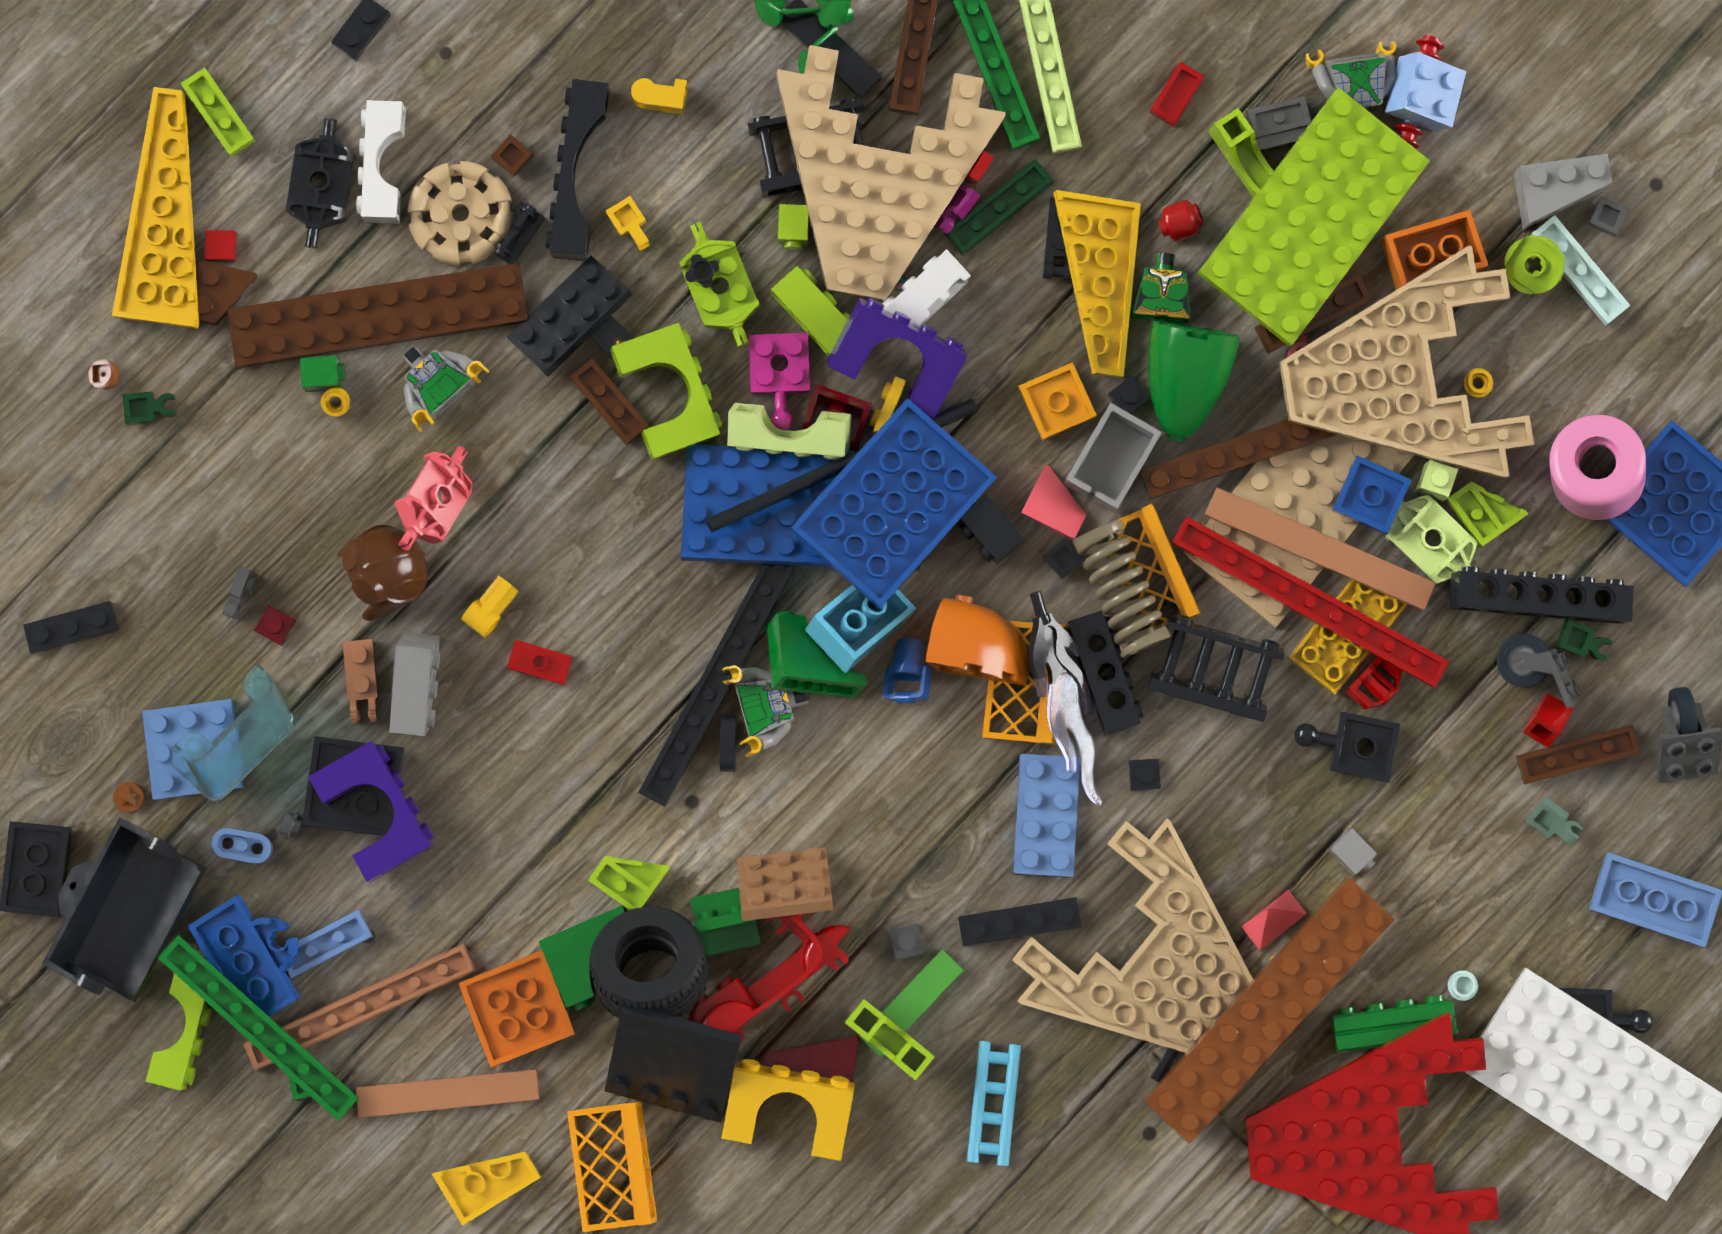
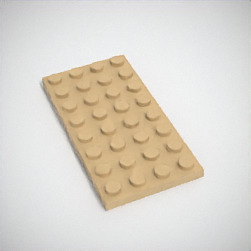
M1336 435L1255 463L1231 494L1341 542H1345L1359 523L1333 512L1332 509L1355 457L1358 455L1399 474L1414 455ZM1210 519L1205 527L1310 585L1323 570L1321 566L1213 519ZM1186 551L1183 552L1182 555L1273 628H1276L1291 610Z

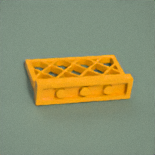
M1153 504L1141 508V510L1118 519L1123 521V530L1125 531L1128 522L1139 518L1144 528L1140 539L1128 537L1131 541L1138 543L1135 549L1137 555L1141 545L1153 549L1155 553L1151 567L1136 562V559L1129 562L1128 568L1133 567L1135 564L1150 570L1146 578L1148 582L1153 572L1165 576L1167 581L1163 595L1146 589L1140 593L1139 598L1144 597L1145 592L1161 597L1157 608L1160 611L1166 599L1177 604L1181 615L1190 618L1200 615L1201 612ZM1120 534V535H1118V538H1121V537H1124V536H1127V535H1125V534ZM1145 535H1147L1150 544L1143 542ZM1115 551L1110 554V557L1117 556L1118 554ZM1157 561L1159 562L1162 571L1155 569ZM1127 581L1124 584H1122L1121 587L1125 586L1126 584L1130 585L1133 583ZM1169 588L1174 599L1167 596ZM1142 609L1139 612L1146 613L1148 611ZM1160 617L1159 619L1165 622L1159 625L1167 626V619ZM1156 621L1152 622L1150 627H1154Z
M1010 621L1017 629H1029L1024 634L1018 629L1023 640L1029 646L1030 642L1027 640V637L1032 633L1033 623ZM1059 624L1066 631H1068V628L1064 624ZM1045 668L1046 677L1041 678V689L1036 684L1041 679L1033 680L1028 674L1030 683L1018 693L1015 692L1009 683L997 682L995 684V681L988 680L982 737L1055 746L1063 673L1054 683H1048V673ZM1004 683L1014 696L1000 706L994 699V691ZM1034 686L1040 693V702L1029 709L1020 696ZM1015 700H1018L1027 713L1016 722H1013L1004 709ZM993 703L998 708L994 713H992ZM1039 708L1037 719V717L1033 713ZM999 713H1002L1011 726L1002 733L990 732L991 720ZM1029 716L1037 723L1036 737L1023 735L1017 727ZM1013 729H1015V731H1016L1019 735L1008 734V733H1009L1010 731H1012Z
M642 1101L567 1111L582 1231L589 1232L635 1225L640 1226L657 1222ZM621 1110L622 1124L615 1132L603 1120L609 1112ZM596 1113H603L600 1118L594 1115ZM587 1115L596 1122L587 1136L578 1129L576 1116ZM599 1126L612 1135L604 1148H601L590 1139ZM622 1130L624 1133V1138L619 1135L622 1132ZM579 1137L583 1139L581 1144L579 1143ZM616 1139L625 1145L626 1154L620 1162L607 1152ZM586 1143L600 1153L591 1166L581 1158V1150ZM603 1156L616 1165V1168L607 1179L594 1169ZM626 1160H627L628 1168H626V1167L623 1165V1164L626 1162ZM583 1167L587 1169L585 1174H583ZM620 1169L629 1176L630 1184L624 1192L611 1183ZM590 1173L604 1183L595 1196L585 1189L584 1181ZM607 1186L620 1196L612 1209L598 1200ZM630 1191L632 1199L629 1196H627ZM587 1197L591 1200L588 1205H587ZM623 1200L633 1206L635 1219L623 1220L615 1213ZM595 1203L608 1214L601 1223L590 1225L588 1212ZM610 1217L616 1220L614 1222H607Z

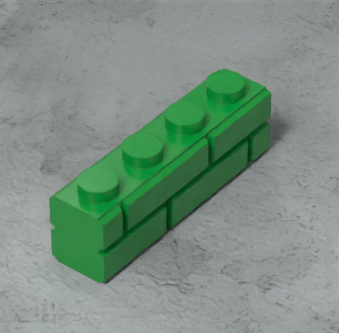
M1444 995L1425 997L1426 1003L1414 1004V999L1396 1001V1007L1385 1008L1384 1003L1366 1005L1367 1011L1355 1012L1354 1007L1336 1009L1337 1015L1329 1016L1334 1051L1343 1052L1380 1047L1445 1012H1450L1452 1034L1453 1037H1456L1458 1033L1453 1001L1444 1000Z

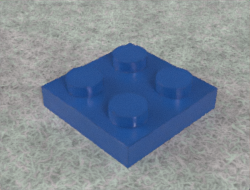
M1357 455L1332 511L1387 535L1411 483V479Z

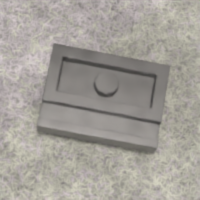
M1305 96L1249 109L1246 112L1261 152L1295 144L1311 122Z

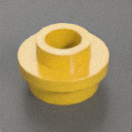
M1475 368L1465 375L1463 386L1466 393L1471 397L1482 398L1491 392L1493 378L1485 369ZM1480 379L1483 383L1482 388H1475L1473 380Z
M332 387L322 394L320 403L326 414L338 417L344 415L349 410L351 400L349 394L344 389ZM338 397L341 400V404L334 405L330 399Z

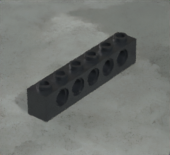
M1463 566L1461 571L1451 574L1449 609L1614 624L1632 622L1634 586L1624 585V580L1606 579V583H1595L1594 577L1582 576L1577 577V581L1566 580V575L1548 574V578L1537 577V572L1529 571L1519 572V576L1508 575L1509 570L1490 569V573L1479 572V567ZM1481 582H1484L1489 588L1487 597L1482 596L1479 592V584ZM1510 584L1515 586L1518 591L1516 600L1512 599L1508 594ZM1539 587L1546 591L1547 598L1545 602L1540 601L1537 597ZM1567 590H1571L1575 594L1576 599L1573 605L1566 599ZM1597 592L1604 597V605L1602 607L1598 606L1595 602V594Z

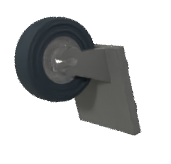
M1532 634L1514 635L1501 645L1497 655V667L1501 676L1508 683L1516 687H1532L1542 682L1550 673L1553 674L1566 707L1569 708L1580 703L1578 697H1581L1582 694L1576 680H1570L1567 672L1570 669V664L1564 652L1559 653L1558 648L1549 650L1547 644L1542 639Z
M1688 687L1671 689L1668 695V707L1663 708L1665 713L1663 714L1667 735L1660 736L1658 782L1718 774L1721 742L1720 727L1707 728L1702 706L1700 703L1694 702Z

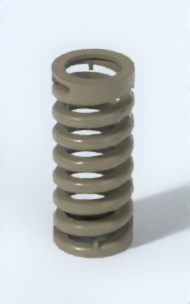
M1117 520L1084 533L1072 542L1078 555L1089 556L1083 562V568L1087 571H1095L1089 578L1090 584L1094 586L1103 585L1096 591L1095 596L1098 600H1108L1102 606L1104 614H1116L1108 621V627L1113 630L1122 629L1114 636V641L1117 644H1121L1119 645L1121 649L1120 655L1124 658L1157 645L1172 636L1166 625L1138 631L1162 616L1161 611L1158 609L1132 616L1152 605L1156 600L1155 596L1148 595L1124 602L1149 587L1147 580L1117 588L1143 572V568L1138 565L1111 573L1137 557L1135 551H1129L1104 559L1131 542L1128 536L1112 540L1114 539V533L1116 535L1124 533L1123 521ZM1108 537L1109 542L1095 545L1101 540Z

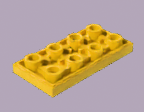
M1350 580L1336 597L1339 601L1388 628L1407 606V604L1353 580ZM1315 623L1288 659L1329 692L1336 695L1369 652Z

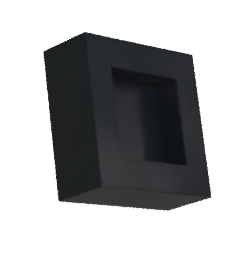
M1132 375L1108 393L1114 404L1129 414H1132L1150 399Z
M1066 537L1042 557L1061 580L1085 560L1082 556L1078 555L1075 547Z
M1159 758L1128 761L1130 791L1161 789Z

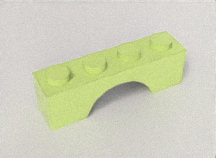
M734 403L728 412L727 446H736V449L741 451H750L757 448L765 449L767 453L771 454L787 451L794 452L795 455L801 457L818 454L823 455L826 459H839L845 457L850 448L851 414L822 411L812 426L800 431H790L776 428L767 415L764 405Z

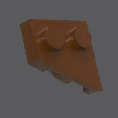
M201 260L196 277L199 322L217 326L226 316L227 309L233 307L239 301L240 295L251 283L257 280L258 275L254 272Z

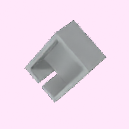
M1110 403L1068 474L1064 485L1085 497L1092 493L1094 495L1092 501L1116 513L1162 432Z

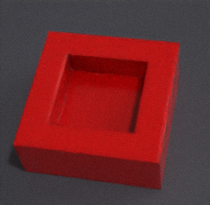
M983 151L964 180L972 185L979 182L994 157Z
M205 230L204 259L208 262H236V231Z

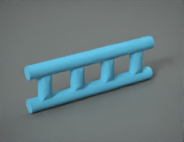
M979 1041L967 1162L979 1163V1155L986 1154L998 1156L997 1165L1009 1166L1021 1045L1009 1044L1008 1053L990 1051L991 1042ZM989 1063L1007 1065L1005 1083L987 1081ZM986 1093L1004 1095L1002 1113L984 1111ZM983 1124L1001 1125L999 1144L981 1142Z

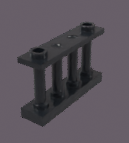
M847 98L841 100L839 105L830 106L829 109L859 114L864 112V101H857L856 98ZM760 116L754 118L753 123H748L749 135L759 134L767 175L765 179L760 180L763 198L803 190L790 133L789 138L796 169L794 173L782 175L778 171L770 132L788 128L786 116L770 119V116ZM857 119L853 144L863 145Z
M1176 614L1175 618L1168 616L1167 627L1175 630L1163 670L1159 671L1158 674L1151 672L1148 689L1264 722L1267 706L1262 704L1263 700L1260 698L1273 657L1281 660L1284 658V649L1279 648L1280 644L1268 639H1263L1261 643L1192 623L1193 619L1185 615ZM1190 633L1204 638L1192 678L1184 682L1177 680L1174 672L1185 635ZM1218 641L1232 645L1221 685L1216 690L1204 687L1203 679L1214 643ZM1244 649L1261 654L1250 693L1245 696V699L1233 696L1234 692L1231 691Z

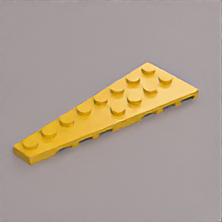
M154 87L112 316L117 319L198 329L199 313L186 95L182 90Z

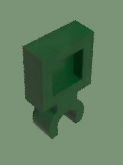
M152 391L122 395L124 418L127 426L157 422L156 414L159 413L166 417L177 415L175 409L165 410L164 408L167 401L176 400L175 396L171 393L162 394L158 399H155Z
M1565 619L1555 647L1585 658L1589 651L1594 659L1606 660L1607 656L1600 654L1598 648L1602 643L1612 645V641L1605 637L1593 638L1596 629L1570 619Z

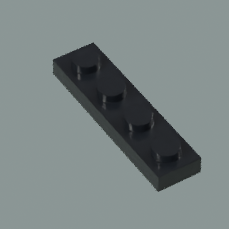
M1077 897L958 917L963 946L1082 927Z

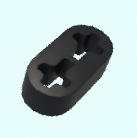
M721 715L720 772H735L736 715Z

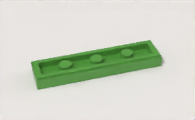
M942 949L882 1013L906 1032L964 970ZM861 1035L859 1036L880 1057L884 1055Z

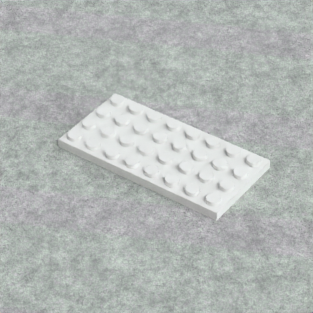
M1526 967L1479 1037L1484 1039L1486 1070L1465 1071V1073L1665 1201L1668 1200L1722 1117V1093Z

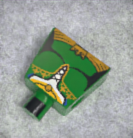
M1158 253L1156 268L1144 269L1131 319L1188 323L1190 319L1187 273L1174 270V254Z

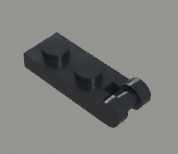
M1050 197L1043 279H1052L1053 276L1063 277L1065 281H1072L1055 198ZM1053 259H1065L1064 266L1053 265Z

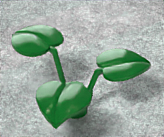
M754 0L760 19L771 27L781 24L783 14L818 13L820 24L823 27L829 28V30L812 45L817 47L832 34L837 33L838 26L850 23L854 17L853 8L850 5L851 0H816L820 7L797 9L785 8L786 0ZM808 50L802 51L799 55L798 67L801 74L805 72Z

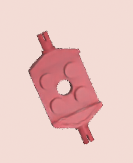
M458 446L451 458L439 452L425 454L423 458L427 462L404 499L396 500V509L406 528L404 536L398 543L399 547L402 546L401 549L409 551L416 538L431 544L443 542L472 493V481L463 471L464 467L461 465L468 455V451H465L464 447ZM438 489L442 492L443 503L438 499Z

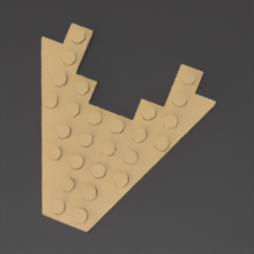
M810 45L804 74L777 69L776 78L826 289L828 291L885 301L1001 124L1006 112L979 107L984 78L954 73L944 131L916 125L914 127L910 154L853 144L858 114L829 109L839 51Z
M1467 246L1279 362L1289 422L1499 478L1510 477L1506 450L1534 445L1530 415L1471 424L1466 394L1437 399L1428 341L1457 336L1452 308L1510 299L1506 269L1476 273L1472 246Z
M1166 818L1150 839L1125 821L1107 845L1153 882L1134 906L1157 924L1156 927L1120 971L1096 952L1078 975L1030 937L1012 959L1014 963L1034 978V981L1017 1002L1186 1053L1253 978L1171 821Z

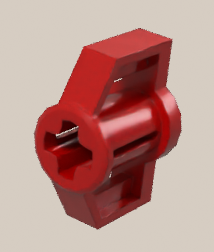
M1376 657L1345 692L1364 710L1384 706L1399 690L1401 670ZM1378 665L1394 679L1393 685L1375 669ZM1362 684L1379 701L1373 702L1358 688L1359 685Z

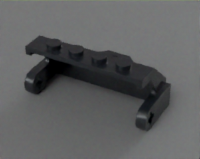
M119 817L96 862L88 860L73 867L64 882L58 898L60 914L65 916L66 919L42 964L94 994L101 995L103 989L107 987L123 997L136 1002L207 867L177 852L178 848L169 842Z

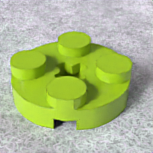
M1529 235L1517 240L1509 248L1505 256L1507 278L1510 284L1522 293L1541 294L1551 290L1560 282L1565 271L1566 258L1559 245L1552 239L1543 235ZM1540 258V265L1543 266L1542 270L1536 269L1534 272H1530L1528 270L1530 268V264L1527 262L1528 259Z

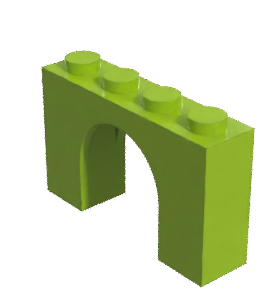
M679 323L614 345L610 349L620 378L650 367L660 366L675 371L686 385L688 400L683 413L673 420L645 429L641 433L651 461L717 438L720 435L719 429L723 428L717 411L712 413L709 404L712 396L708 385H702L698 374L702 373L698 358L696 356L692 357L688 346L691 345L688 331L686 328L681 329Z

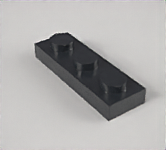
M111 601L23 624L31 654L119 631Z

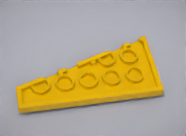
M1056 190L1053 194L1091 372L1093 375L1122 378L1124 377L1141 203Z

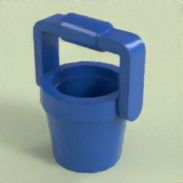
M910 638L897 640L892 664L885 671L884 698L892 702L896 701L897 704L914 703L915 701L928 698L931 667L926 666V643L924 641ZM894 679L907 682H921L920 692L904 691L893 693Z

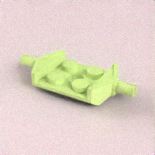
M1428 494L1408 502L1402 501L1392 526L1385 536L1386 540H1391L1436 585L1450 580L1451 574L1461 571V567L1471 566L1470 563L1477 546V541ZM1433 530L1439 533L1441 541L1438 546L1433 547L1426 543L1425 534L1427 531Z

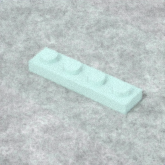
M1555 215L1531 234L1546 236L1559 245L1566 258L1563 276L1605 326L1631 306Z

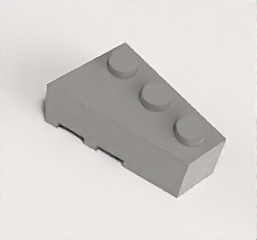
M1608 154L1520 166L1514 173V180L1523 231L1606 190L1612 183Z

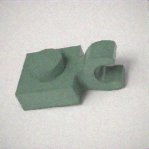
M1546 796L1528 814L1525 820L1548 838L1555 833L1570 846L1578 840V834L1583 830L1578 823L1566 821L1569 813Z

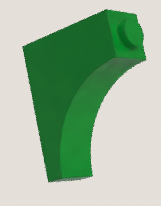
M790 611L777 612L767 625L772 689L856 699L867 686L866 674L850 670L845 674L834 661L827 657L817 646L813 638L805 631L808 626L805 615L794 614Z
M619 906L538 941L566 1008L573 1006L575 1011H578L592 1004L590 999L595 997L596 994L590 970L589 958L591 948L596 936L599 935L603 927L616 916L626 912L624 906Z

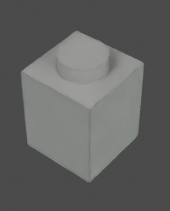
M1353 828L1347 829L1327 849L1352 876L1358 872L1364 875L1375 864L1372 859L1377 855Z

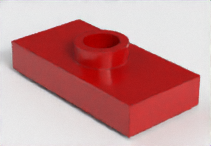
M515 640L507 669L565 686L573 656Z

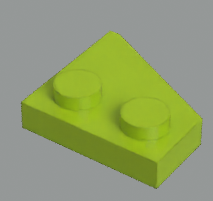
M1472 481L1446 499L1468 532L1477 541L1480 548L1528 515L1526 510L1519 509L1504 501V498L1485 491L1483 487Z
M605 856L588 881L628 910H632L634 908H641L646 904L671 868L662 864Z

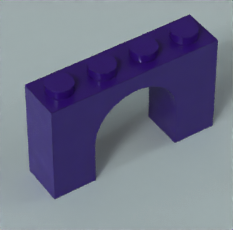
M859 298L827 359L828 366L855 380L873 347L889 338L906 339L915 344L923 356L921 370L906 399L911 400L926 415L935 418L967 358L966 351L963 349L964 345L951 337L944 340L936 336L937 331L925 324H921L918 327L910 323L911 318L899 311H895L892 314L884 310L885 306L875 299L868 298L866 301Z
M373 741L308 776L324 804H329L361 786L378 787L390 798L394 809V819L390 830L382 839L352 855L366 882L369 883L434 847L430 841L434 839V835L426 822L421 825L416 816L420 811L411 796L406 798L401 789L405 786L397 770L391 772L386 763L390 760L387 751L382 744L377 746Z

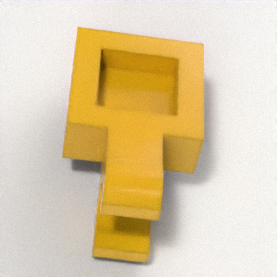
M631 196L605 211L621 238L630 234L640 252L650 247L649 240L640 228L647 223L646 219Z

